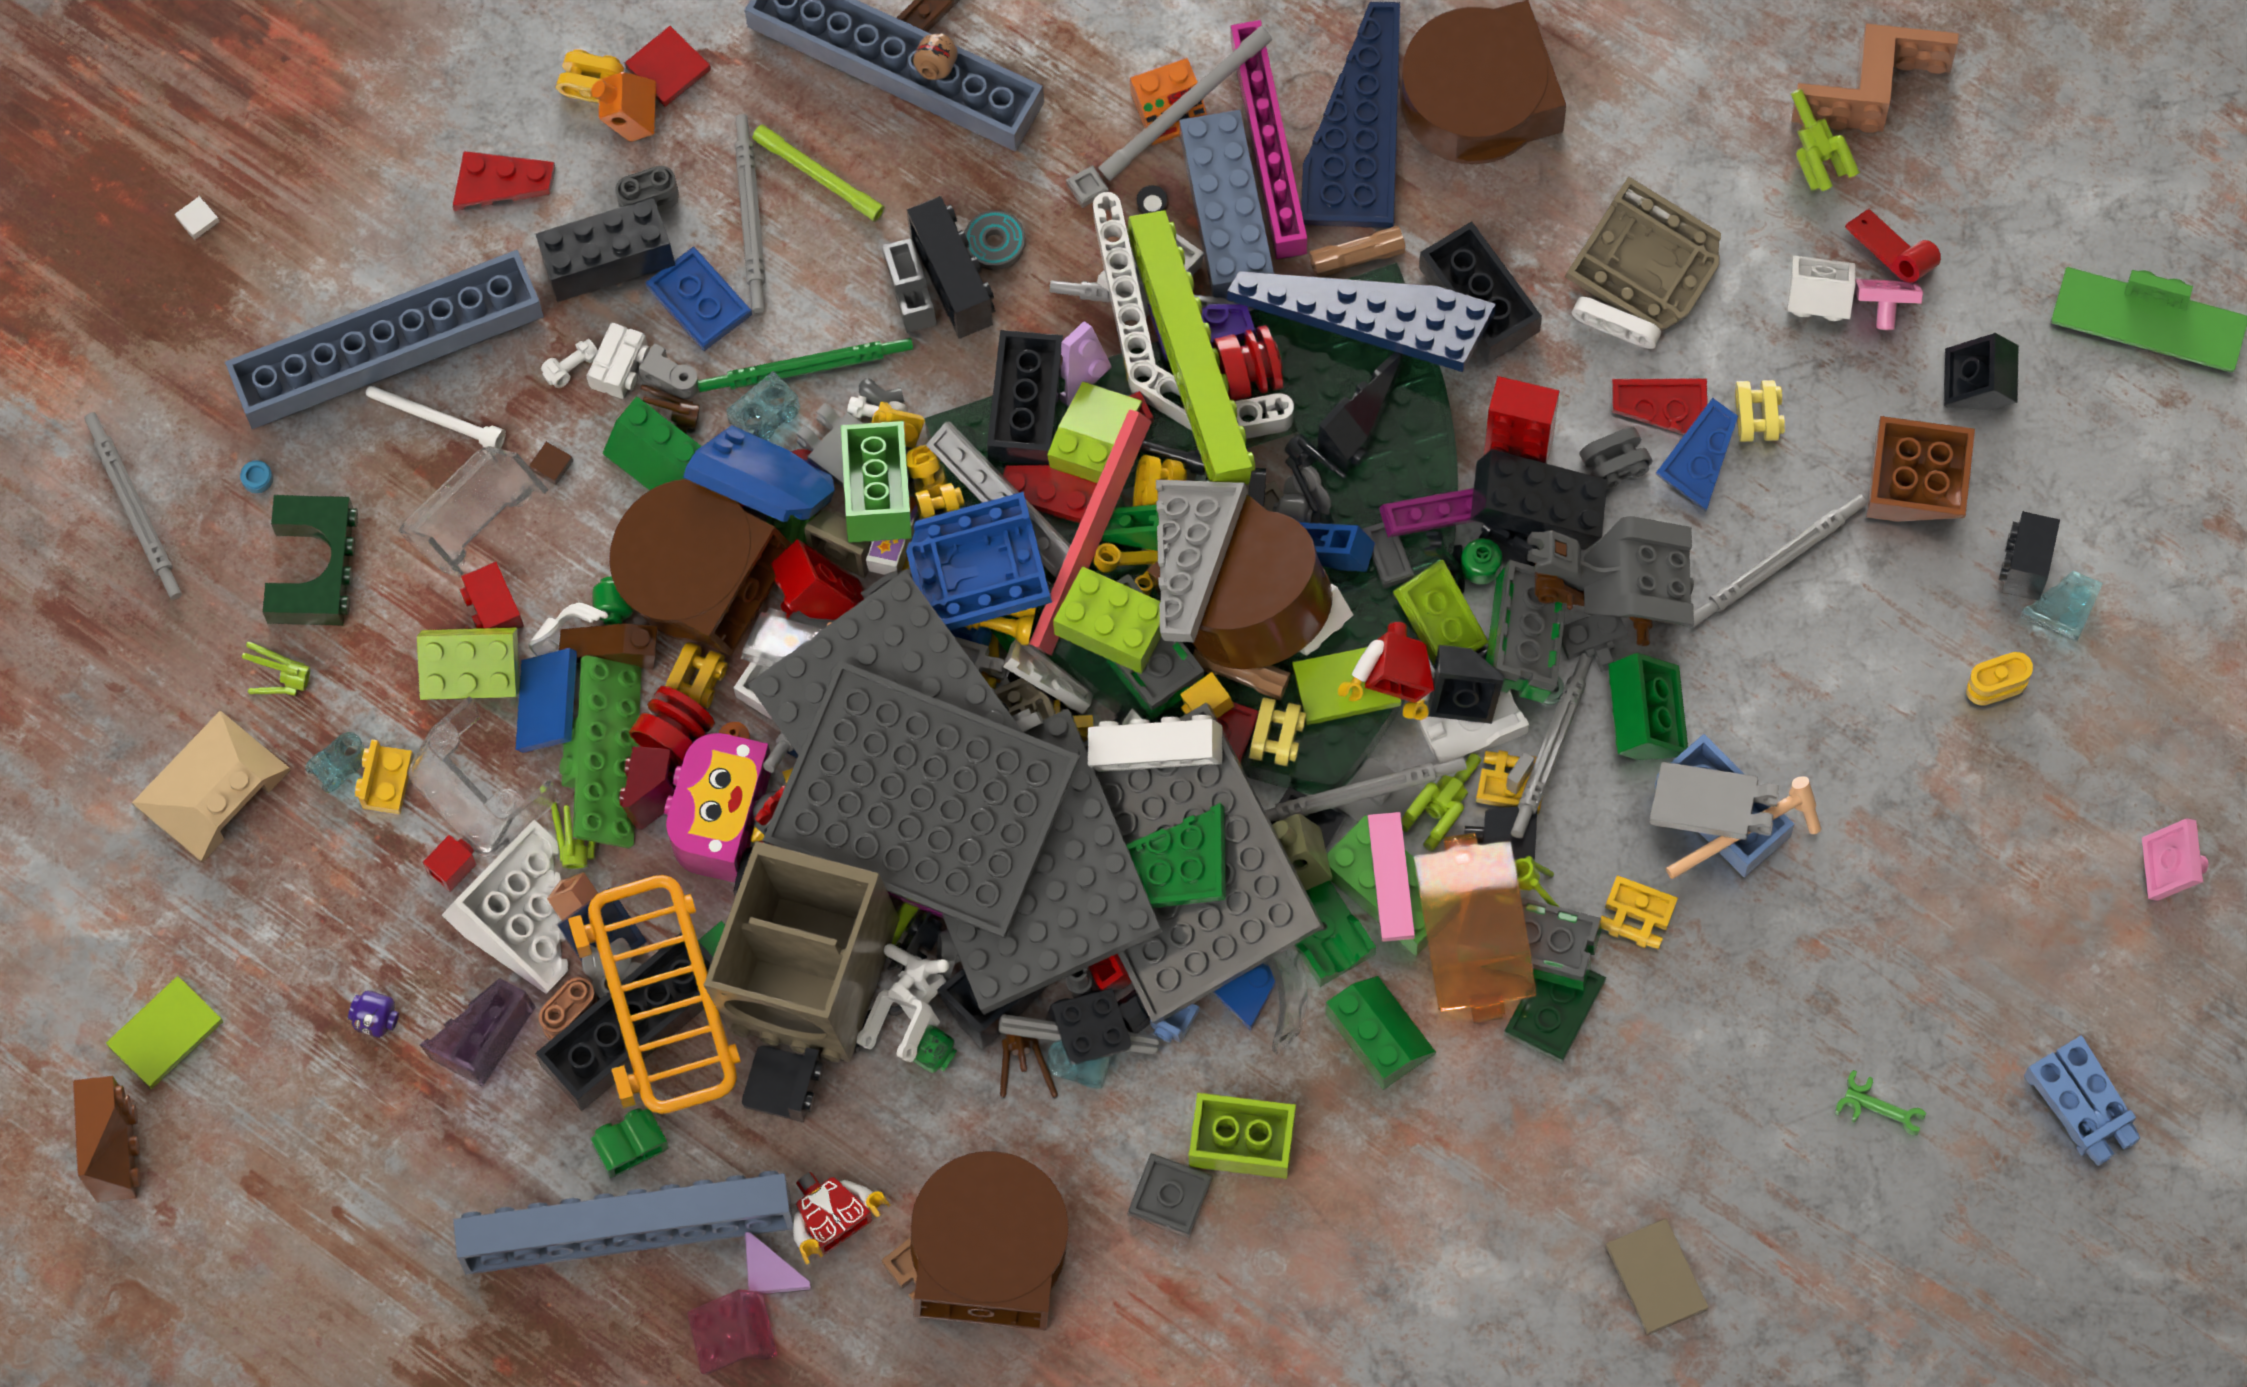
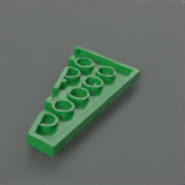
M1221 803L1210 807L1211 810L1196 817L1192 815L1183 819V823L1167 830L1160 829L1127 844L1153 908L1226 900L1224 806Z

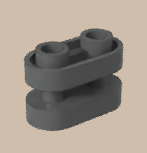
M656 166L625 176L618 181L615 188L619 207L654 197L658 210L661 212L674 207L679 200L675 174L666 166Z
M1628 427L1586 445L1579 453L1585 466L1591 467L1596 465V468L1590 475L1608 480L1607 489L1617 486L1621 480L1630 476L1637 478L1646 474L1653 462L1646 448H1635L1642 441L1635 427Z

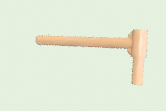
M1807 777L1794 779L1789 796L1779 801L1777 807H1769L1762 811L1773 814L1774 820L1795 808L1803 812L1809 833L1817 834L1821 831L1815 809L1816 801ZM1719 836L1668 866L1666 871L1669 877L1674 879L1740 839Z

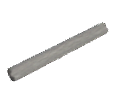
M1002 1015L1000 1017V1033L1062 1042L1054 1021L1012 1015ZM1128 1032L1131 1040V1047L1128 1051L1145 1054H1155L1158 1051L1159 1038L1157 1036Z

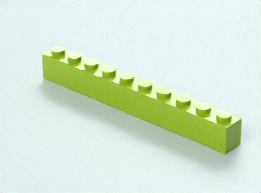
M1165 210L1129 216L1127 234L1130 247L1209 482L1245 483L1247 485L1250 482L1251 472L1255 470L1254 456L1252 452H1247L1244 427L1238 426L1236 403L1234 400L1229 399L1227 393L1229 386L1226 375L1220 373L1219 354L1217 349L1211 346V331L1208 323H1203L1200 298L1194 297L1192 274L1185 270L1183 248L1177 247L1174 222H1169Z

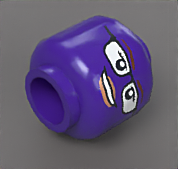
M371 990L363 992L361 996L356 995L348 1013V1019L352 1020V1026L356 1031L377 1038L385 1035L388 1029L393 1031L399 1018V1012L395 1011L394 1000L391 997Z

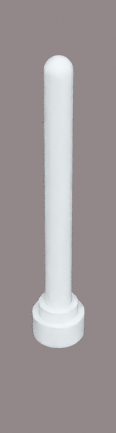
M369 386L366 389V395L369 398L478 439L479 444H482L484 449L498 453L505 441L506 431L492 425L491 427L485 426L481 428L375 386Z

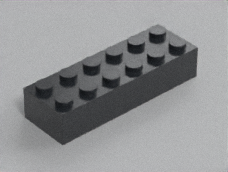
M698 941L708 973L713 957ZM685 942L661 948L621 982L622 986L690 966L691 962ZM689 972L625 991L624 995L630 1015H635L699 996L700 992L694 972ZM610 992L535 1053L540 1066L581 1112L615 1084L612 1073L613 1068L624 1065L627 1073L632 1070ZM698 1002L634 1021L633 1026L639 1046L673 1036L704 1010L703 1003ZM657 1048L641 1052L643 1060Z

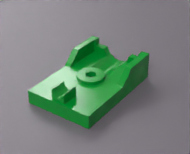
M1330 880L1306 890L1321 922L1327 925V929L1324 931L1319 930L1293 945L1320 987L1376 955L1374 942L1360 921L1350 912Z

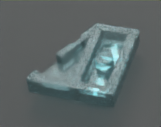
M2072 571L2061 580V583L2047 590L2039 600L2031 606H2026L2020 618L2078 641L2103 583Z

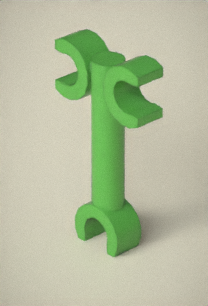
M1853 1070L1847 1080L1848 1090L1845 1097L1837 1103L1836 1115H1840L1843 1107L1849 1106L1854 1110L1851 1121L1856 1122L1860 1116L1862 1106L1903 1123L1907 1133L1918 1135L1920 1128L1914 1126L1910 1119L1917 1117L1924 1120L1926 1116L1924 1110L1912 1108L1906 1111L1867 1095L1872 1087L1873 1078L1869 1077L1864 1086H1858L1854 1081L1857 1071Z

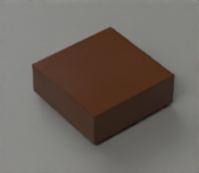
M546 441L530 463L529 468L532 472L556 485L573 462V457Z

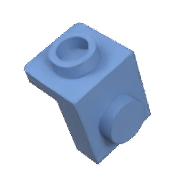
M1192 1004L1156 1025L1150 1020L1152 1028L1155 1029L1154 1034L1166 1042L1170 1043L1173 1039L1181 1043L1200 1010L1199 1006Z

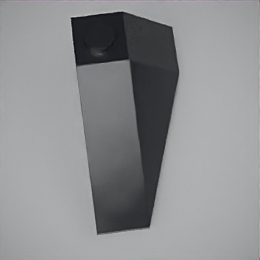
M1394 352L1374 371L1369 384L1362 381L1356 387V392L1352 399L1349 400L1347 397H1344L1319 424L1318 451L1345 472H1348L1354 465L1358 467L1366 459L1368 447L1403 366L1404 354Z

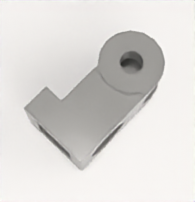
M654 343L639 367L641 379L678 398L690 399L694 397L698 392V377L695 369L686 364L678 365L667 359L666 349Z

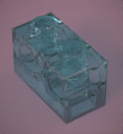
M772 371L726 410L730 425L768 441L775 433L776 428L782 423H789L797 416L800 405L798 396ZM776 398H781L784 400V402L779 405L770 404V402ZM751 418L760 419V422L755 425L746 423Z

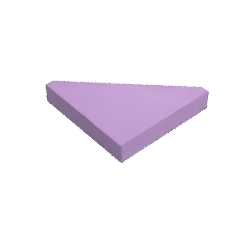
M745 1233L750 1295L811 1290V1284L805 1277L752 1233Z

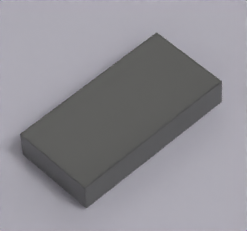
M1383 522L1362 529L1375 542L1371 557L1383 589L1407 582L1414 577L1399 536L1388 538Z

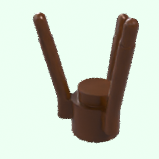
M645 384L640 386L641 390L672 402L643 397L645 403L672 410L671 421L677 422L675 426L687 434L688 428L696 429L700 405L693 404V401L678 398Z
M1006 1034V1039L1002 1040L1003 1058L1000 1096L1004 1098L1007 1092L1010 1051L1013 1055L1018 1056L1021 1071L1026 1072V1054L1030 1053L1032 1048L1052 1097H1057L1058 1093L1040 1050L1038 1038Z

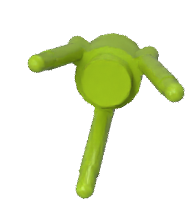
M252 642L246 643L248 648L280 663L243 653L242 658L281 671L280 683H285V687L249 688L247 691L249 694H288L296 696L297 690H306L310 678V666L291 660Z
M555 800L551 801L550 805L562 867L566 869L588 867V860L595 859L594 848L596 842L589 841L588 846H584V840L573 839L570 807L568 805H565L563 808L564 838L557 803Z
M1527 856L1525 859H1518L1512 863L1509 868V876L1505 878L1511 895L1518 896L1517 887L1527 891L1535 889L1547 904L1559 907L1539 883V872L1548 877H1553V871L1535 862L1531 856Z

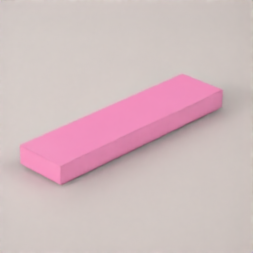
M1400 812L1368 815L1381 940L1385 942L1414 939L1415 934Z

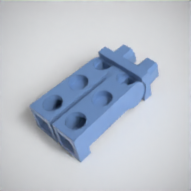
M2082 1035L2057 1049L2055 1054L2052 1052L2027 1068L2024 1074L2025 1079L2031 1086L2034 1085L2065 1126L2071 1139L2078 1145L2076 1149L2081 1156L2087 1153L2100 1166L2114 1156V1152L2106 1142L2107 1140L2115 1137L2123 1150L2128 1149L2139 1141L2140 1136L2133 1125L2136 1119L2131 1109L2127 1110L2126 1105Z

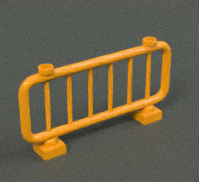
M666 875L648 877L596 894L588 908L590 924L584 925L581 915L568 918L580 958L592 955L589 944L596 942L634 1074L627 1075L624 1065L612 1069L622 1106L627 1108L636 1105L633 1094L639 1093L644 1105L652 1112L659 1114L672 1113L719 1099L729 1094L737 1080L735 1064L741 1062L736 1044H728L720 1013L704 987L708 973L690 914L696 913L691 894L684 896L679 882ZM657 888H665L670 892L674 906L604 926L601 909L605 904ZM676 912L682 936L613 956L606 932ZM685 942L691 962L690 966L622 986L615 962ZM694 972L700 992L699 996L630 1015L624 995L625 991ZM698 1002L703 1003L709 1023L708 1026L639 1046L633 1026L634 1021ZM707 1032L712 1033L718 1053L717 1056L648 1076L641 1052ZM717 1062L721 1063L724 1078L716 1086L666 1101L656 1099L653 1094L650 1082Z

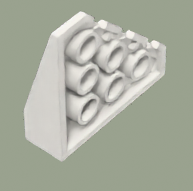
M533 820L448 907L442 916L466 939L547 994L568 972L567 959H562L560 942H563L565 937L556 925L562 920L547 900L558 882L561 881L560 873L554 871L553 856L558 854V842L540 824Z

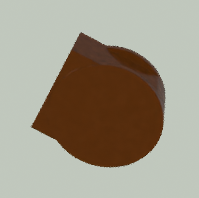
M1529 0L1495 9L1463 7L1444 12L1423 25L1410 41L1404 55L1402 67V113L1412 135L1423 147L1433 154L1456 163L1486 164L1514 154L1527 142L1563 132L1566 102Z
M674 480L659 485L642 495L623 515L611 542L609 555L610 571L614 585L625 602L636 612L640 613L650 625L657 626L659 632L678 640L702 641L732 656L775 584L774 578L776 575L771 563L791 543L776 527L751 515L739 502L690 480Z
M1248 494L1246 495L1195 641L1192 642L1195 649L1208 661L1231 669H1255L1270 666L1293 656L1305 648L1325 625L1332 607L1333 593L1331 583L1320 563L1310 534L1299 522L1287 515L1267 511ZM1157 561L1147 569V572L1161 600V590L1159 588L1160 567Z
M982 1151L966 1154L949 1161L926 1181L917 1196L911 1218L910 1250L913 1267L917 1273L914 1317L1046 1330L1050 1292L1061 1274L1065 1261L1068 1239V1215L1059 1190L1040 1168L1028 1160L1013 1154L998 1151Z

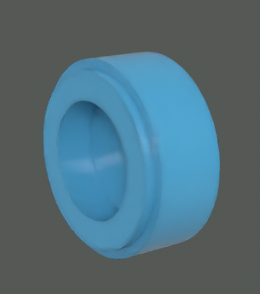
M254 460L244 465L240 472V479L247 491L262 493L272 485L273 474L265 462Z

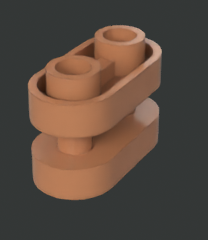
M575 977L568 980L541 1008L539 1022L549 1041L598 1001L594 988L587 979Z

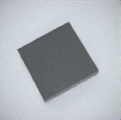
M1150 1153L1127 1216L1190 1238L1213 1175Z

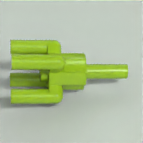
M1802 89L1792 92L1791 97L1804 124L1797 131L1803 147L1797 150L1796 157L1811 190L1820 187L1821 191H1825L1833 187L1823 165V161L1831 159L1838 177L1847 174L1848 178L1859 174V169L1845 138L1842 135L1833 136L1824 118L1815 120Z
M1471 753L1465 761L1466 770L1458 771L1453 777L1443 775L1436 784L1434 782L1427 783L1401 818L1402 831L1408 832L1421 813L1426 810L1432 818L1440 820L1423 843L1427 850L1433 852L1463 812L1464 806L1462 802L1468 795L1464 783L1480 764L1481 758L1477 754Z

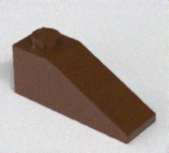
M624 623L561 629L559 650L571 648L577 651L576 663H581V658L588 655L639 666L642 669H653L657 626Z

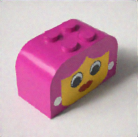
M723 733L707 734L691 744L685 754L682 767H676L673 778V785H676L674 795H669L666 800L664 814L667 815L666 828L674 856L678 863L687 871L735 883L743 853L746 848L751 846V836L754 830L753 807L766 794L772 773L763 767V764L771 754L767 743Z

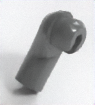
M869 378L862 380L859 384L860 396L866 397V401L871 405L879 406L881 402L889 404L891 401L904 402L901 387L885 391Z

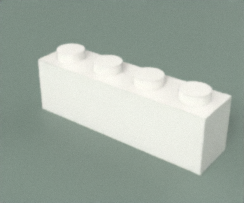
M1194 715L1192 720L1180 721L1178 717L1161 718L1159 723H1149V720L1133 719L1130 720L1129 725H1119L1115 721L1099 722V727H1088V766L1098 772L1222 764V725L1213 720L1209 715Z

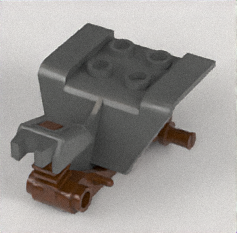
M1634 516L1623 517L1585 555L1584 561L1581 560V548L1575 539L1553 530L1532 532L1528 536L1527 544L1536 545L1539 550L1532 549L1528 553V561L1535 563V595L1538 597L1539 602L1545 604L1554 602L1567 603L1568 610H1572L1573 605L1583 606L1584 613L1590 616L1628 617L1633 621L1634 629L1637 630L1636 644L1638 646L1641 644L1642 646H1648L1650 644L1649 630L1653 626L1652 620L1693 627L1694 608L1691 603V594L1694 580L1690 578L1692 527Z

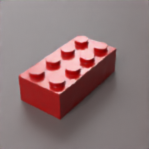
M1497 376L1488 410L1484 455L1491 449L1547 464L1553 444L1560 390Z

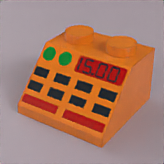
M1188 58L1130 77L1131 97L1145 128L1198 83ZM1203 99L1179 120L1207 115ZM1179 120L1152 142V146L1179 137Z

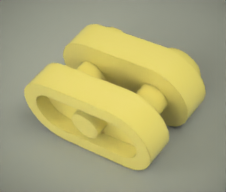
M1775 380L1761 381L1760 390H1751L1749 381L1736 382L1735 405L1736 415L1738 416L1739 442H1753L1754 432H1763L1765 441H1778L1779 434H1784L1785 432L1784 415H1778V405H1782L1781 386H1776ZM1752 403H1761L1762 419L1753 418Z
M1263 697L1249 758L1262 761L1265 752L1276 754L1275 764L1288 767L1289 761H1296L1299 743L1294 742L1296 731H1303L1306 713L1301 712V705L1288 703L1286 712L1275 710L1276 700ZM1272 722L1283 724L1279 742L1268 739Z

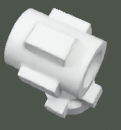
M590 339L575 344L577 351L560 363L556 358H550L541 366L542 375L550 386L554 385L556 388L564 387L570 381V375L568 374L570 370L584 360L589 364L594 361L598 350Z
M858 396V398L851 397L847 412L860 421L863 416L872 418L873 414L878 411L879 406L867 404L866 397ZM896 401L889 403L894 410L907 411V406L903 403Z

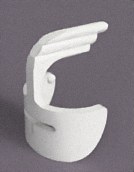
M584 603L571 604L556 619L548 618L528 643V646L536 656L559 651V630L567 621L573 618H580L593 623L594 620L598 621L600 618L606 619L608 614ZM547 637L557 645V649L549 641H546Z

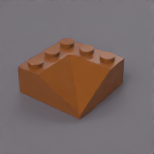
M1880 416L1876 430L1866 517L1897 522L1965 518L1975 429Z
M114 1076L73 1080L78 1177L97 1203L137 1198L136 1188L141 1187V1173L139 1167L135 1168V1156L140 1154L138 1137L133 1136V1124H138L136 1105L131 1104L130 1096L125 1095L123 1085L120 1086Z

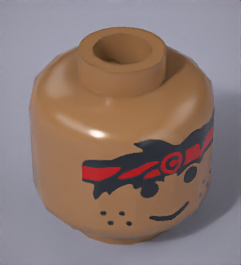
M939 33L927 35L921 40L914 54L913 63L917 71L924 78L944 79L950 74L957 59L958 51L948 36Z

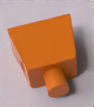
M620 72L598 80L593 84L591 94L599 100V118L602 122L630 142L654 135L656 81Z

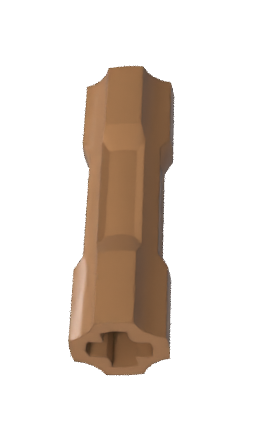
M1394 226L1377 231L1371 236L1309 251V258L1315 277L1322 278L1339 273L1343 269L1406 253V246L1399 226Z
M1196 649L1193 653L1194 658L1205 672H1212L1214 675L1218 674L1277 700L1283 698L1290 681L1289 672L1271 665L1255 669H1231L1208 661Z

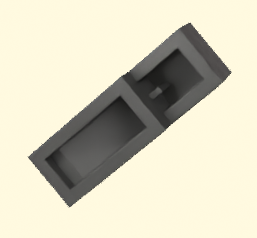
M912 238L882 245L906 332L936 326L934 307Z

